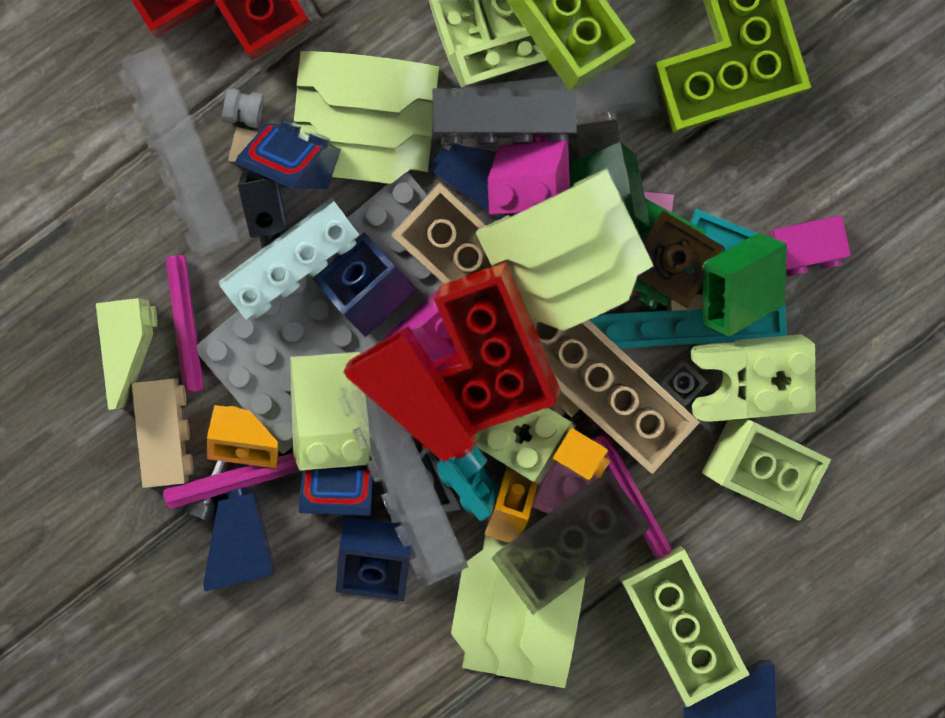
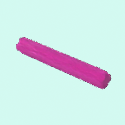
M184 255L170 256L166 258L182 385L185 386V392L203 390L200 356L197 352L198 341L187 259Z
M607 433L597 435L592 440L608 449L605 457L611 460L606 471L653 555L656 558L667 555L671 552V547Z
M293 453L278 456L277 469L247 465L167 488L163 491V495L168 509H173L222 495L232 490L250 487L295 474L300 470L293 458Z

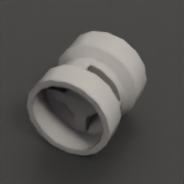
M228 88L223 106V122L234 124L240 121L244 122L248 127L258 128L262 116L264 94L252 92L247 95L242 94L239 89Z

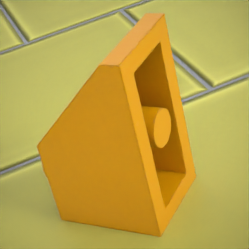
M214 405L207 436V459L277 469L278 441L250 410L240 409L235 406Z
M573 428L569 430L553 457L555 462L589 482L593 476L600 479L611 461L605 457L608 449Z
M506 466L484 535L518 546L529 519L538 483L529 480Z

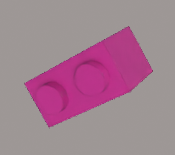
M842 215L768 231L770 237L787 243L786 271L788 277L808 273L807 266L820 263L821 269L841 266V258L851 256Z

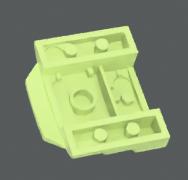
M428 0L444 50L461 88L547 61L545 55L506 0Z
M300 51L294 123L301 126L300 132L310 135V132L324 135L330 138V145L341 149L332 178L392 184L409 170L428 172L433 132L432 88L438 87L439 66L357 54Z
M607 168L575 183L574 187L512 217L508 215L476 232L491 265L495 266L507 262L532 323L540 321L562 331L628 301L637 275L654 266Z
M485 535L483 550L463 564L451 629L452 636L465 652L462 668L565 688L579 621L589 550L521 538L518 546Z

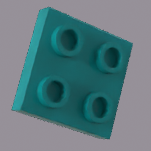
M474 445L472 452L461 459L456 460L453 457L445 462L440 459L437 469L442 482L448 487L452 486L458 493L464 509L470 514L474 513L481 522L492 514L500 487L483 467L487 462V458Z

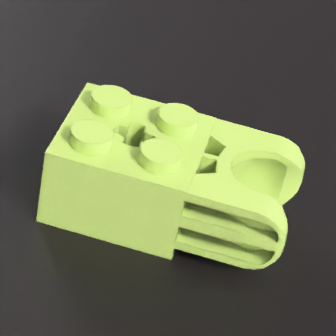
M804 335L742 339L729 343L698 345L691 349V360L702 369L721 370L723 375L722 384L716 392L708 396L698 397L693 402L692 415L695 418L710 422L816 412L815 343Z
M545 408L477 431L475 445L529 480L541 484L554 463L553 457L569 430L571 428L574 429L576 425L551 409ZM530 426L529 433L532 435V439L529 442L524 440L521 444L520 431L522 429L526 430Z

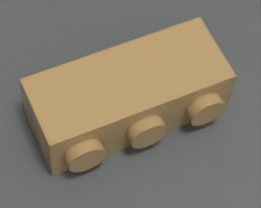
M178 378L132 383L142 488L189 482L188 475H193L194 467L192 455L186 454L185 441L190 440L188 419L183 420L181 406H186L185 386L179 385Z

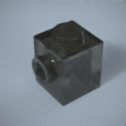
M617 119L576 125V135L569 136L571 156L577 155L578 159L620 142Z

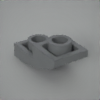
M684 359L659 384L690 414H692V405L696 398L708 396L716 392L709 385V382ZM697 419L700 422L699 424L709 433L721 422H707Z

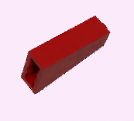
M409 326L347 362L343 371L346 378L443 462L453 457L456 460L461 459L472 452L478 432Z

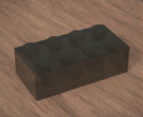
M608 470L600 479L597 478L497 551L491 559L531 614L534 615L649 530L651 526Z

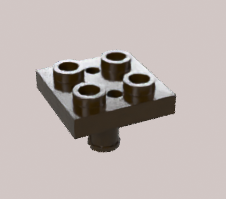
M662 210L643 241L654 266L637 275L636 279L683 307L688 308L703 283V263L719 255L724 246ZM681 239H685V240H686V241H682V245H683V246L678 245V243H679V241H680ZM657 245L663 247L664 251L662 252V255H660L662 251L661 247L657 248V254H655L654 248ZM693 266H694V272H693V273L689 274V273H687V272L685 271V269H686L687 267H688V270H689V271H692V270H693ZM667 272L670 273V277L667 280L662 279L660 273H662L664 277H668Z

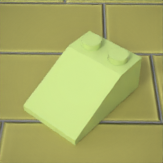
M137 298L96 303L108 410L128 406L132 395V383L137 381L153 336L152 327H157L155 306H150L149 300Z
M360 352L290 357L293 458L299 470L369 465V428L365 394L348 380L343 373L347 362L361 354Z
M749 418L733 419L727 421L702 474L724 487L800 521L831 459Z

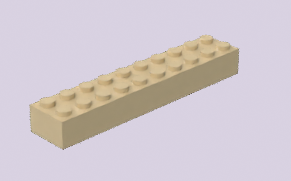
M438 183L390 235L443 284L493 267L476 235L477 230L486 225L441 183ZM587 320L564 331L540 321L533 324L560 386V391L651 474L659 468L700 423L591 321Z

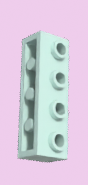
M331 197L219 281L220 287L245 320L252 315L254 318H258L272 307L270 301L280 294L286 297L300 286L298 281L309 273L311 276H314L321 272L328 265L326 260L336 252L342 255L354 247L356 244L354 239L359 234Z

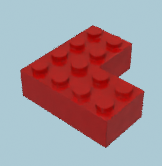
M131 0L148 29L156 38L216 2L252 61L311 25L297 0Z
M507 262L440 285L434 301L457 353L432 362L476 431L556 405L560 386Z

